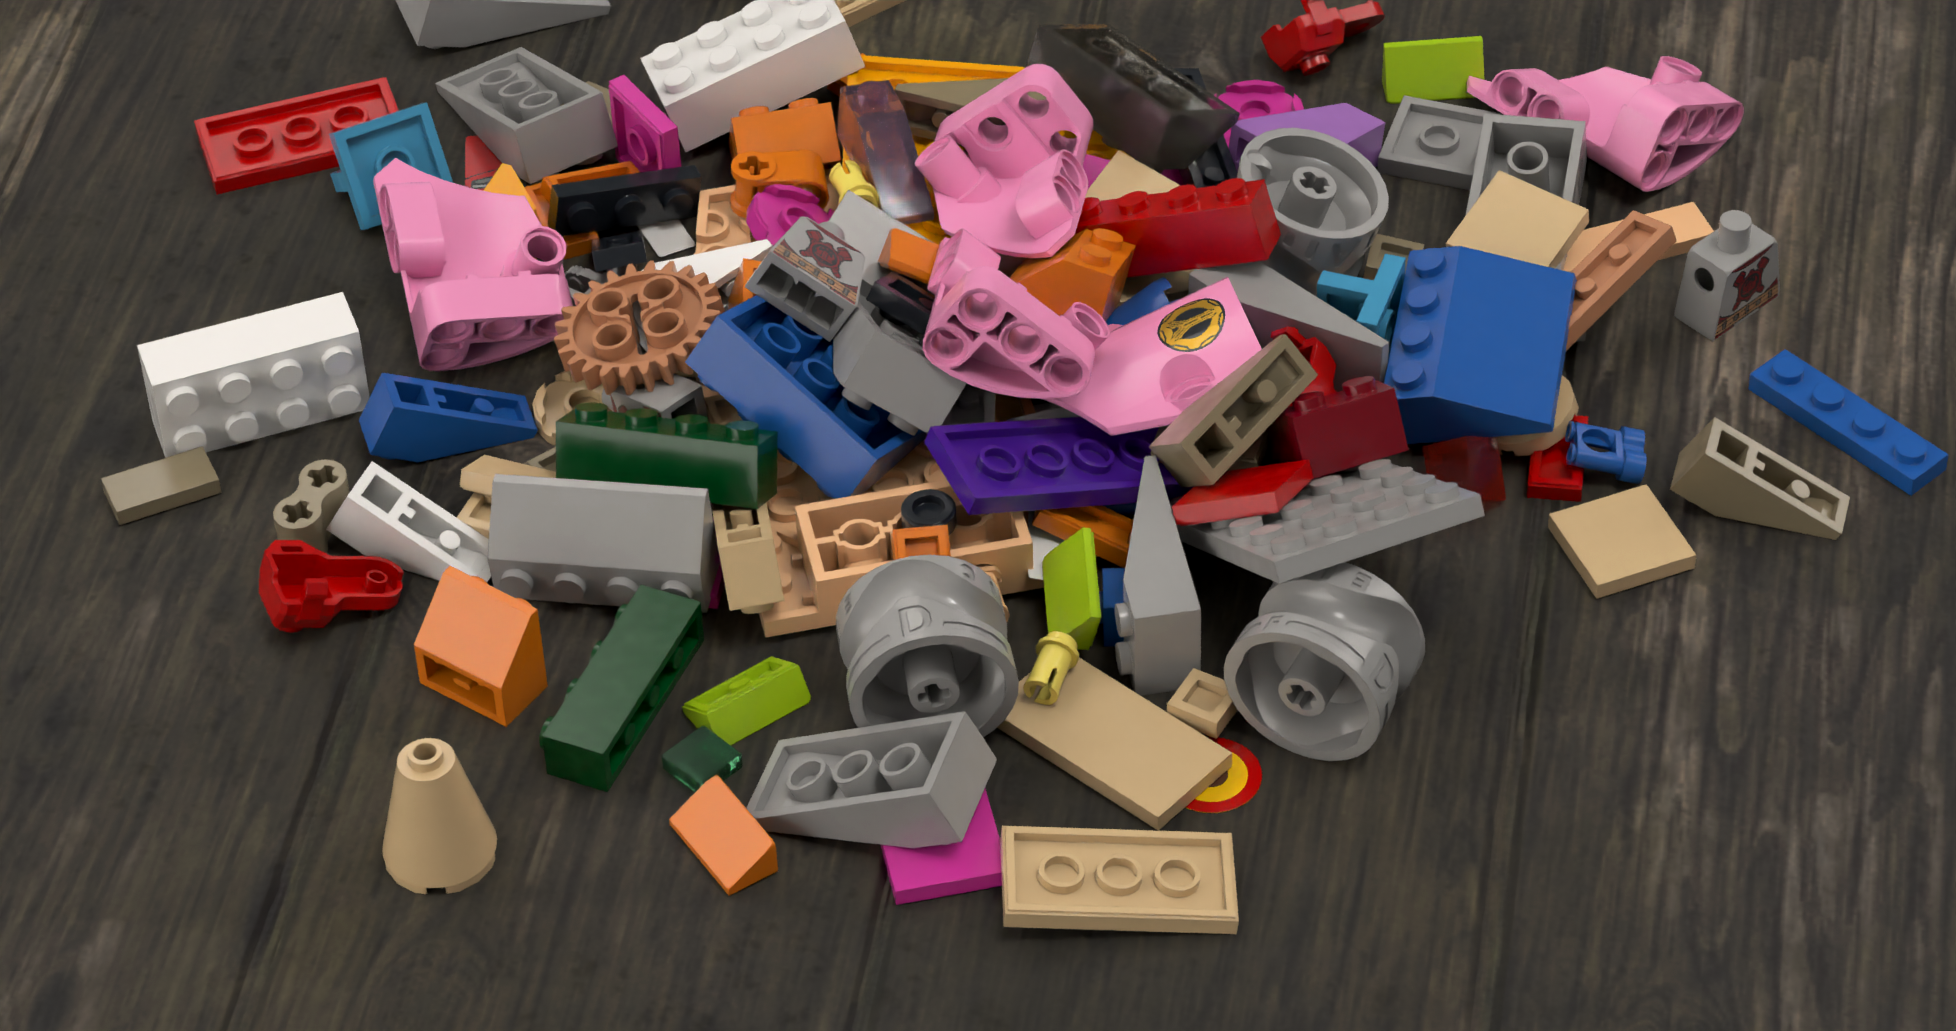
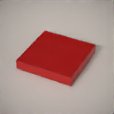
M1310 460L1226 471L1213 485L1194 486L1172 506L1176 525L1187 526L1278 513L1314 478Z

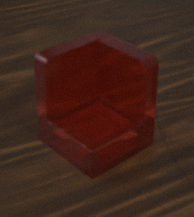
M1464 436L1423 446L1427 474L1434 475L1435 479L1446 483H1457L1458 487L1478 493L1481 496V501L1485 503H1497L1506 500L1497 437Z

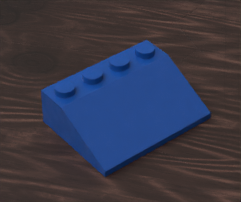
M1463 246L1409 251L1384 384L1395 388L1407 444L1553 432L1569 334L1568 328L1576 290L1575 284L1577 279L1575 273Z
M758 295L718 315L685 361L698 374V378L706 387L718 392L737 409L738 415L743 421L755 422L761 430L777 431V449L779 453L787 460L797 463L816 481L818 488L825 495L834 499L859 495L867 491L918 446L928 434L918 429L915 435H911L889 422L887 418L890 412L873 404L870 410H866L845 398L841 394L844 387L833 374V339L829 342Z

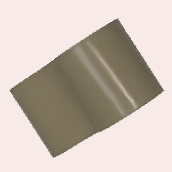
M324 459L314 461L301 470L297 490L291 496L281 500L273 511L278 540H302L312 547L327 553L328 540L332 533L326 529L350 493L346 469L342 464L334 460Z

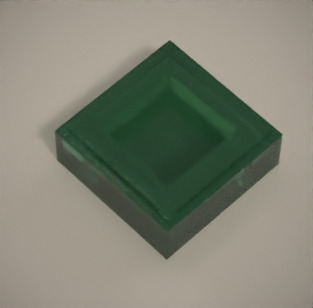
M704 725L662 754L663 769L693 792H696L713 776L718 775L724 781L743 767L742 754Z

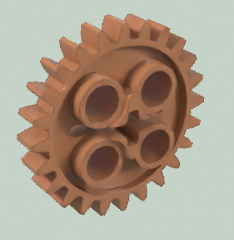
M653 260L647 263L644 271L637 272L633 264H628L626 274L618 276L610 270L607 272L608 282L604 284L591 280L588 282L591 292L589 294L574 293L572 296L576 306L563 307L561 312L564 320L555 322L558 335L554 337V341L565 372H571L575 383L585 380L587 389L590 391L602 384L606 395L613 393L620 385L624 386L626 395H631L636 386L644 384L648 392L654 390L655 381L663 379L669 385L674 384L673 374L677 371L688 375L693 374L692 368L685 361L715 318L725 312L716 284L709 283L705 272L695 276L691 265H687L677 272L674 261H669L661 270H657ZM637 300L642 310L640 317L647 339L648 351L645 354H642L639 346L640 334L633 311V303Z

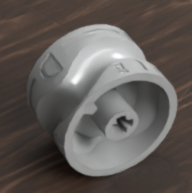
M1278 128L1266 131L1253 138L1246 145L1241 155L1237 178H1242L1245 182L1265 180L1281 232V236L1268 260L1260 262L1316 297L1317 282L1323 270L1357 277L1365 259V252L1373 243L1388 210L1389 196L1380 173L1367 158L1353 147L1330 135L1314 130Z
M909 556L874 568L859 578L842 598L836 614V632L840 654L844 665L848 669L846 689L850 711L858 728L966 711L982 737H985L1007 718L1018 696L1019 680L1012 650L1007 641V623L999 589L992 578L982 569L965 560L950 556Z
M1346 562L1280 584L1273 582L1261 601L1258 612L1259 617L1246 625L1227 654L1224 664V681L1228 694L1237 710L1247 722L1263 736L1282 748L1311 759L1324 761H1342L1358 757L1369 750L1377 740L1381 730L1390 718L1395 700L1404 693L1422 664L1425 655V637L1422 626L1413 609L1389 584L1374 574Z

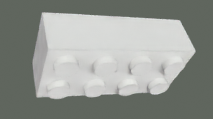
M756 0L747 4L741 11L720 21L706 23L697 32L674 43L662 44L651 54L640 58L669 119L678 126L679 140L685 152L730 132L731 118L739 117V111L743 109L767 106L769 112L774 111L865 67L848 25L834 0Z
M343 292L137 345L152 421L165 458L203 446L205 452H210L364 410L370 398L359 330Z

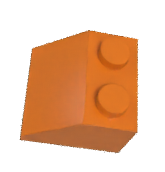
M1098 228L1093 231L1085 229L1070 238L1052 257L1027 258L1023 260L1010 279L1026 287L1027 292L1059 316L1063 315L1074 302H1081L1093 308L1106 322L1120 302L1136 245L1124 242L1120 234L1108 229Z

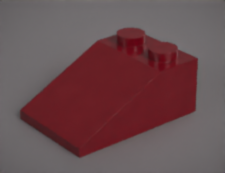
M1364 376L1344 382L1342 384V391L1324 396L1322 391L1300 394L1292 402V406H1288L1265 430L1269 433L1268 449L1264 459L1274 464L1309 459L1314 477L1312 479L1408 451L1395 388L1378 380L1375 381L1373 376Z

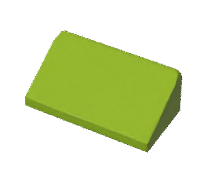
M1482 36L1383 43L1382 84L1388 103H1401L1404 95L1432 101L1476 98L1467 92L1466 82L1469 76L1484 80Z
M1083 527L1044 557L1042 569L1048 633L1053 631L1066 633L1077 642V649L1089 650L1101 620L1094 533L1091 532V528Z
M771 656L684 703L682 710L687 718L715 746L725 749L806 705L811 700V695L798 664Z

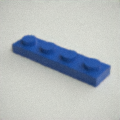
M1786 349L1750 373L1748 387L1750 391L1911 496L1947 468L1949 454Z

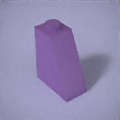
M1347 103L1242 119L1232 123L1229 151L1238 172L1241 155L1246 145L1253 138L1266 131L1278 128H1301L1321 132L1345 142L1359 151L1374 167H1377L1378 157L1382 148L1385 122Z

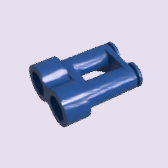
M1569 421L1565 435V441L1570 442L1566 455L1567 465L1616 474V479L1619 481L1634 484L1641 483L1647 462L1646 453H1644V430L1621 426L1618 431ZM1589 447L1609 450V452H1597Z

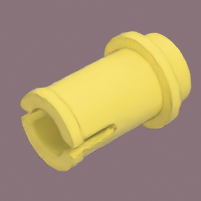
M845 160L850 174H845L840 162L831 169L829 179L840 196L839 204L847 191L850 190L872 205L878 206L879 194L874 186L866 182L859 164L855 161Z
M1059 631L1050 632L1038 641L1035 647L1038 657L1029 678L1023 686V690L1029 698L1033 696L1037 685L1041 686L1034 700L1039 704L1051 705L1057 701L1060 688L1068 670L1075 667L1079 660L1077 642L1070 635Z

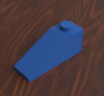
M383 372L359 418L370 455L390 460L401 459L414 462H422L531 439L535 437L538 431L526 397L523 395Z

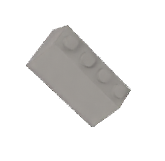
M495 474L487 558L494 588L514 598L620 607L622 604L630 602L640 585H645L700 601L702 613H707L711 601V590L720 565L708 489Z

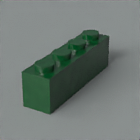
M581 403L576 405L574 410L556 421V478L708 489L710 503L758 509L777 494L778 432L761 430L759 425L752 421H732L726 425L708 423V418L702 415L689 414L670 419L658 417L657 411L652 409L638 408L621 413L608 411L607 405L602 403Z
M640 585L630 602L620 606L613 628L604 641L600 640L595 644L588 666L579 679L574 678L569 684L565 700L556 715L548 717L542 726L539 745L544 749L547 774L605 792L610 790L704 641L700 601Z

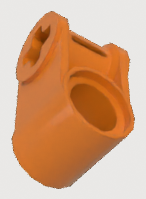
M799 149L781 152L748 151L735 156L732 160L731 174L736 180V186L730 197V207L740 217L746 218L747 208L753 200V195H756L758 191L762 193L766 186L773 184L792 185L809 191L820 199L817 204L819 207L824 209L828 205L829 192L823 161L818 153L812 150ZM750 166H754V175H750Z

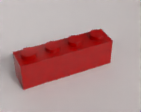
M1242 178L1228 179L1217 186L1196 188L1191 184L1181 185L1171 189L1169 192L1156 194L1134 191L1121 198L1102 201L1096 197H1088L1084 200L1075 232L1077 234L1085 229L1091 231L1098 228L1108 229L1120 234L1124 242L1136 245L1127 277L1268 260L1281 236L1265 180L1245 182Z

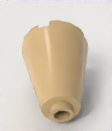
M435 738L419 739L406 745L397 757L382 846L386 870L397 884L414 893L427 894L426 888L443 887L446 889V894L460 892L479 882L493 867L497 845L496 831L452 747L448 743Z

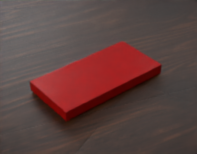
M383 77L195 120L194 124L216 194H222L339 167L329 136L330 133L399 110L387 78Z

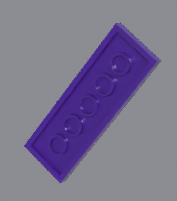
M1082 417L930 426L924 443L968 515L1137 503L1145 456H1151L1149 446L1153 443L1159 427L1110 436ZM1158 463L1169 500L1185 495L1193 488L1181 487L1162 463Z

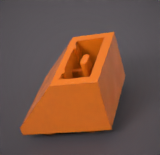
M805 98L789 103V109L769 112L767 106H755L739 111V117L731 118L728 143L732 160L735 156L748 151L781 152L807 149L818 153L822 158L824 170L832 169L837 163H841L831 102L819 104L816 98ZM754 166L749 168L750 175H754Z
M449 566L442 573L414 643L419 681L421 684L507 727L548 687L538 609L522 598H514L490 586L478 576H470Z

